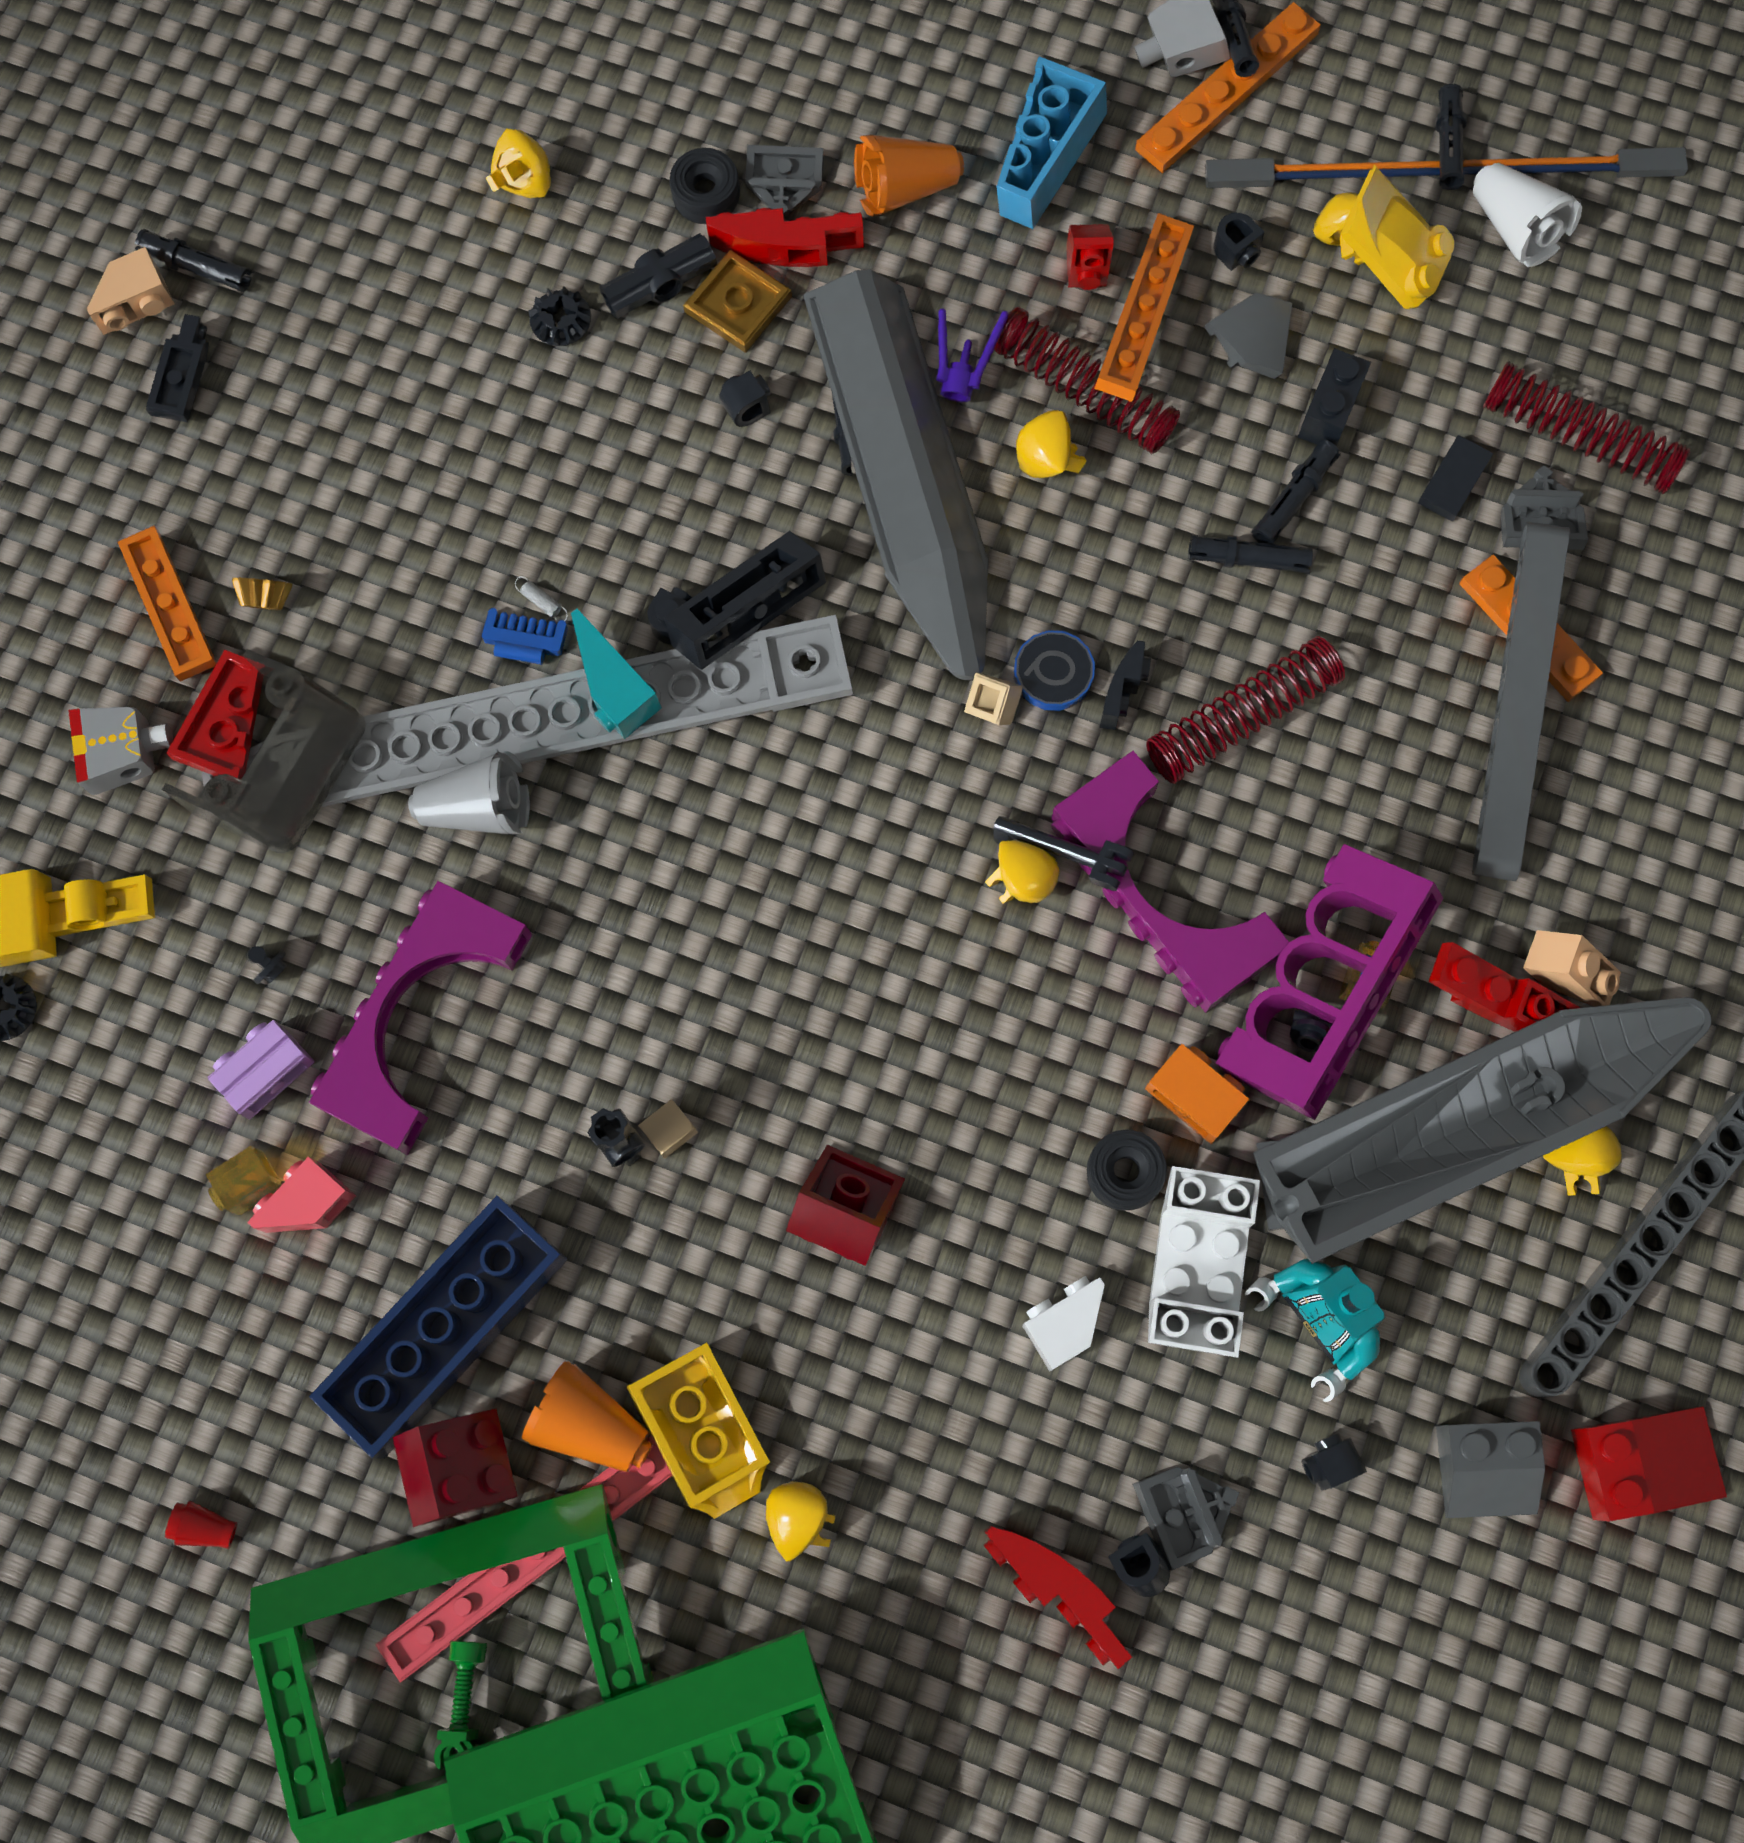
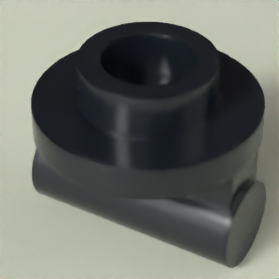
M254 946L250 948L246 953L247 960L262 968L253 981L258 985L265 979L270 984L287 966L282 961L286 953L281 949L270 959L266 956L265 950L262 947Z
M1296 1008L1293 1024L1290 1029V1037L1302 1050L1317 1052L1332 1024L1305 1010Z

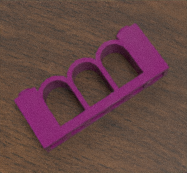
M1343 844L1339 853L1332 856L1326 865L1323 881L1327 887L1319 891L1308 905L1306 927L1311 935L1300 936L1294 939L1280 952L1276 963V978L1280 986L1271 987L1263 991L1251 1002L1246 1014L1247 1031L1236 1027L1232 1036L1227 1037L1221 1044L1218 1060L1216 1061V1064L1226 1074L1231 1075L1237 1081L1313 1120H1316L1443 900L1442 894L1433 881L1346 844ZM1354 906L1392 921L1372 957L1326 937L1325 928L1328 920L1335 912ZM1326 957L1362 972L1341 1010L1296 989L1298 972L1305 963L1314 958ZM1297 1008L1305 1010L1332 1024L1311 1062L1267 1042L1266 1030L1269 1021L1275 1014L1284 1009Z

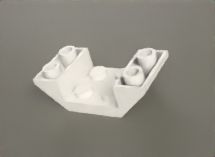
M1176 1166L1171 1167L1160 1218L1149 1300L1148 1343L1238 1358L1244 1312H1239L1249 1228L1255 1224L1260 1180Z

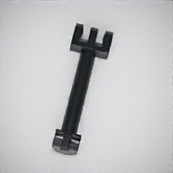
M999 816L996 819L993 828L996 843L999 844L1001 841H1012L1015 839L1091 867L1092 871L1089 875L1091 883L1112 891H1117L1120 881L1106 875L1107 872L1124 876L1127 870V866L1113 860L1114 857L1130 862L1134 855L1131 849L1108 840L1105 841L1099 853L1025 826L1018 821L1004 816Z

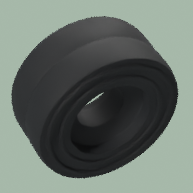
M696 148L680 156L672 167L670 173L672 199L675 207L683 217L694 223L706 224V217L717 216L725 212L732 213L735 210L740 198L739 178L733 161L726 154L713 148ZM704 179L711 180L716 184L714 189L707 193H701L694 187L697 182Z
M1135 1130L1114 1131L1104 1136L1092 1150L1087 1162V1180L1094 1195L1105 1205L1124 1211L1139 1209L1150 1203L1161 1191L1167 1175L1166 1159L1160 1146L1148 1135ZM1129 1158L1137 1164L1139 1174L1134 1181L1123 1182L1116 1177L1114 1165L1118 1160Z

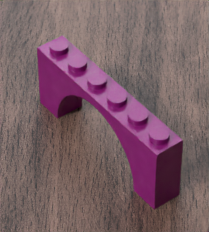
M1133 750L1056 805L1053 809L1051 819L1053 823L1051 827L1058 838L1099 853L1106 840L1125 847L1127 828L1132 818L1142 805L1155 795L1159 781ZM1114 857L1113 860L1127 866V861ZM1080 864L1083 870L1090 875L1092 868ZM1128 866L1124 876H1118L1110 872L1106 874L1120 881L1117 891L1102 888L1107 900L1116 909L1121 906L1130 918L1128 924L1133 933L1141 941L1146 939L1156 950L1154 956L1160 967L1167 974L1173 972L1183 984L1181 991L1187 1001L1195 1008L1200 1006L1205 1013L1277 961L1280 952L1289 943L1265 912L1245 923L1219 929L1191 927L1173 921L1154 909L1136 888L1130 876Z
M437 881L433 890L428 889L422 896L418 905L419 914L412 926H406L401 932L397 941L398 950L391 962H385L376 976V988L369 999L365 998L359 1004L354 1015L355 1024L348 1036H342L335 1045L332 1054L334 1060L327 1072H322L314 1081L311 1088V1095L313 1096L309 1101L316 1108L405 1155L409 1154L428 1117L413 1108L402 1097L391 1079L387 1067L385 1035L389 1019L396 1004L417 980L446 965L460 962H485L502 966L512 971L532 937V933L525 924L440 881Z

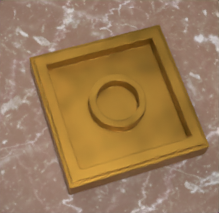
M729 250L685 302L683 307L686 314L746 353L792 298V291L752 263Z

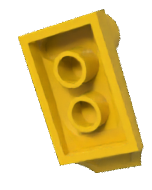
M1374 165L1364 181L1340 235L1404 309L1415 308L1437 290L1454 250V238L1444 225L1430 226L1401 192Z
M708 1343L699 1346L627 1386L635 1408L641 1414L690 1508L703 1511L715 1519L760 1493L762 1476L770 1461Z

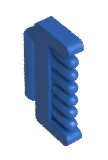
M495 608L489 609L482 638L485 643L495 645L494 656L542 665L545 654L560 656L562 654L568 632L565 621L561 620L558 624L555 621H550L544 636L547 625L545 619L539 621L536 634H534L537 619L531 617L527 630L524 632L527 617L522 615L519 618L517 629L514 631L518 619L516 614L510 615L507 629H505L508 614L502 612L499 617Z

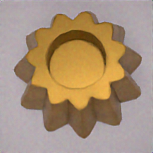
M232 578L239 605L242 607L282 610L292 589V583L256 578Z

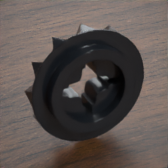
M565 286L557 291H552L548 288L546 294L541 298L535 297L532 309L528 310L530 326L535 336L544 343L553 346H565L578 341L585 335L591 323V311L588 302L582 298L579 291L571 292ZM564 306L566 315L561 317V321H558V327H556L552 314H556L558 308Z
M9 974L0 976V1001L3 996L4 1001L15 1006L16 1009L9 1008V1010L1 1011L0 1041L10 1040L22 1034L31 1025L37 1010V1000L31 986L21 978Z

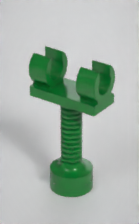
M450 1642L449 1660L453 1661L459 1670L456 1671L458 1675H456L457 1680H455L456 1685L454 1687L456 1688L454 1690L455 1695L453 1696L455 1698L453 1700L454 1704L452 1705L454 1709H452L453 1714H451L452 1719L450 1721L452 1724H450L449 1728L438 1730L437 1740H442V1743L438 1745L434 1752V1762L439 1770L443 1769L445 1758L453 1755L454 1748L460 1753L476 1747L472 1740L478 1739L479 1729H469L467 1725L469 1723V1720H467L469 1718L468 1714L470 1713L468 1709L471 1707L469 1705L471 1700L469 1699L472 1698L470 1694H472L471 1689H473L472 1680L474 1676L472 1675L475 1673L473 1670H475L478 1664L485 1663L487 1643Z

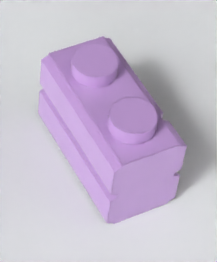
M272 1020L269 1024L263 1022L255 1026L246 1036L248 1042L236 1053L230 1051L222 1055L213 1065L215 1071L207 1077L235 1111L249 1120L315 1063L292 1035L275 1020Z

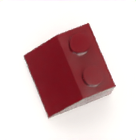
M826 1145L798 1194L786 1231L801 1237L805 1241L833 1251L846 1259L866 1266L881 1237L905 1178L830 1145Z

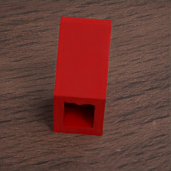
M1108 224L1069 225L1066 246L1068 288L1079 287L1083 290H1093L1098 287H1107L1114 245L1113 235Z

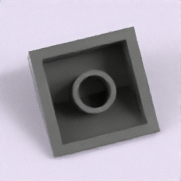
M1540 1421L1436 1426L1445 1518L1538 1514L1545 1472Z

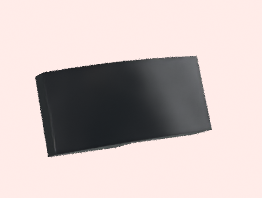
M1137 640L1120 662L1107 692L1099 728L1115 730L1119 716H1127L1130 693L1137 694L1140 680L1148 681L1151 657L1144 656L1145 641Z

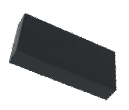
M1457 435L1420 497L1418 504L1453 522L1493 453Z

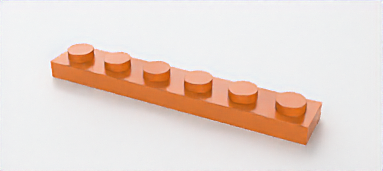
M1291 3L1251 39L1257 61H1259L1258 70L1248 77L1238 76L1235 72L1232 58L1227 60L1136 141L1135 150L1161 173H1164L1319 34L1321 24L1296 3Z
M1160 213L1157 214L1094 389L1131 402L1133 401L1194 225Z

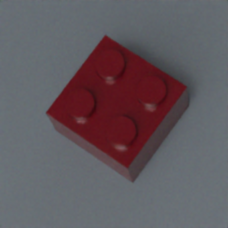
M496 1408L418 1426L392 1437L413 1527L484 1509L518 1497Z

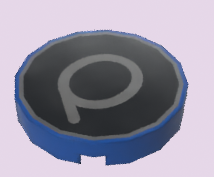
M1048 630L1033 635L1021 646L1015 658L1014 681L1023 687V697L1030 704L1043 710L1061 711L1070 708V705L1076 704L1078 701L1080 702L1087 696L1094 681L1095 662L1090 649L1078 637L1065 631Z

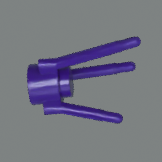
M944 308L939 310V369L936 380L942 382L941 396L957 402H969L971 400L973 389H979L982 374L1009 316L1007 311L1001 313L973 372L974 368L968 364L972 347L970 339H967L964 343L960 362H952L950 368L948 367L946 310Z

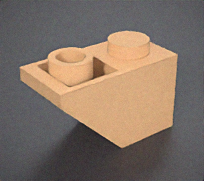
M143 247L108 263L87 307V311L100 331L105 335L112 331L122 330L128 324L147 316L159 314L163 309L175 305L158 266L146 247Z
M1537 930L1523 969L1542 986L1593 1007L1610 1005L1613 995L1616 994L1619 988L1621 972L1583 935Z

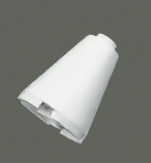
M1501 163L1485 166L1477 173L1474 179V197L1516 260L1522 264L1524 263L1527 267L1537 266L1552 257L1561 248L1556 244L1564 233L1570 237L1581 218L1582 205L1574 196Z

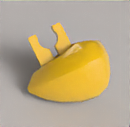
M506 129L498 139L492 158L491 174L486 177L493 192L501 188L515 195L527 198L545 197L550 188V166L546 152L538 142L522 130Z
M1353 192L1337 194L1327 202L1315 221L1313 232L1321 242L1328 245L1341 246L1342 259L1347 260L1355 256L1354 263L1360 265L1364 261L1340 235L1359 194Z
M1052 410L1037 416L1020 430L1016 439L1019 467L1023 473L1032 478L1054 477L1065 470L1079 473L1087 462L1084 456L1075 454L1078 447L1076 444L1071 443L1070 426L1063 411Z
M1016 840L1001 841L998 851L999 867L985 881L989 887L1003 881L1006 886V892L999 897L1003 904L1011 901L1014 897L1022 902L1039 903L1048 897L1056 887L1060 869L1056 859L1042 848Z
M1605 1126L1543 1155V1158L1554 1167L1564 1171L1568 1196L1576 1195L1577 1186L1575 1181L1579 1179L1580 1175H1584V1179L1591 1184V1194H1599L1601 1190L1599 1176L1608 1174L1622 1162V1152L1616 1135L1608 1126Z
M796 1481L784 1483L772 1489L766 1500V1521L774 1545L785 1561L790 1562L799 1556L809 1545L830 1546L831 1540L820 1537L819 1533L825 1522L834 1524L835 1516L828 1514L827 1500L819 1489L812 1484Z

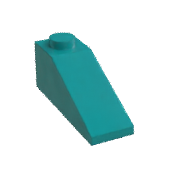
M576 608L571 613L590 694L598 709L594 716L609 733L615 729L626 739L662 709L661 704L653 689Z

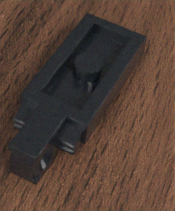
M185 314L179 335L173 334L171 339L166 338L146 405V410L151 416L182 422L189 421L209 342L205 340L207 326L203 324L199 316Z

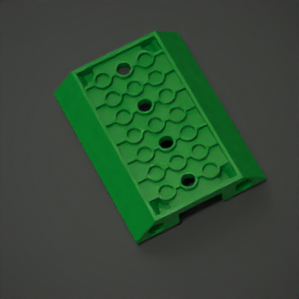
M804 1628L451 1755L444 1760L453 1824L459 1843H877L864 1802H860L835 1729L834 1715ZM802 1785H812L820 1792L817 1800L807 1805L798 1803L793 1798V1794ZM720 1818L727 1822L729 1830L723 1836L713 1838L706 1835L702 1827L708 1820Z

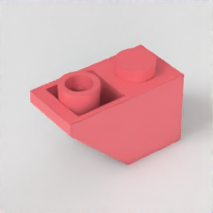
M307 1157L304 1162L300 1160L288 1169L283 1177L285 1182L274 1194L269 1193L265 1195L255 1205L253 1209L254 1215L247 1223L254 1229L265 1233L324 1229L335 1220L356 1195L320 1162Z

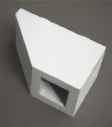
M1084 1276L1064 1289L1068 1296L1065 1299L1052 1305L1048 1298L1026 1312L1030 1320L1022 1326L1049 1371L1054 1370L1091 1347L1104 1290V1283L1100 1277L1090 1283L1088 1278Z

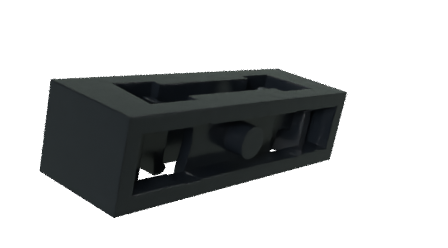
M788 531L666 615L664 621L671 645L700 670H703L825 584L826 579L821 554L794 533ZM788 581L799 585L786 596L781 597L779 590L782 593L786 592ZM727 625L729 635L709 648L707 638L714 634L719 639L723 635L720 629Z

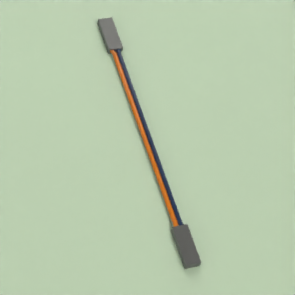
M1685 147L1618 149L1613 156L1463 160L1464 175H1475L1485 166H1491L1495 163H1501L1521 173L1614 171L1617 173V178L1684 176L1688 170ZM1273 158L1206 160L1205 176L1206 188L1273 187L1274 181L1282 179L1367 177L1374 165L1386 177L1440 175L1439 161L1278 165L1274 164Z

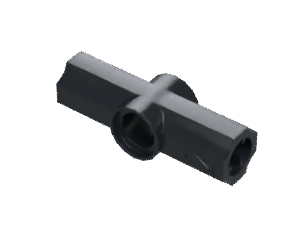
M699 233L665 252L661 249L647 251L639 257L633 269L599 287L609 311L613 317L615 316L618 319L653 299L658 303L672 299L681 291L683 283L717 266V259L707 238Z
M603 1108L591 1116L592 1123L588 1130V1135L603 1152L612 1167L620 1166L623 1163L631 1166L642 1158L641 1150L645 1147V1143L621 1109L608 1111Z

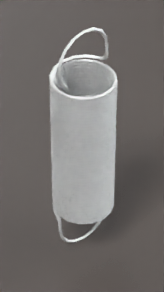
M531 581L526 582L519 591L551 618H555L561 611V608H563Z

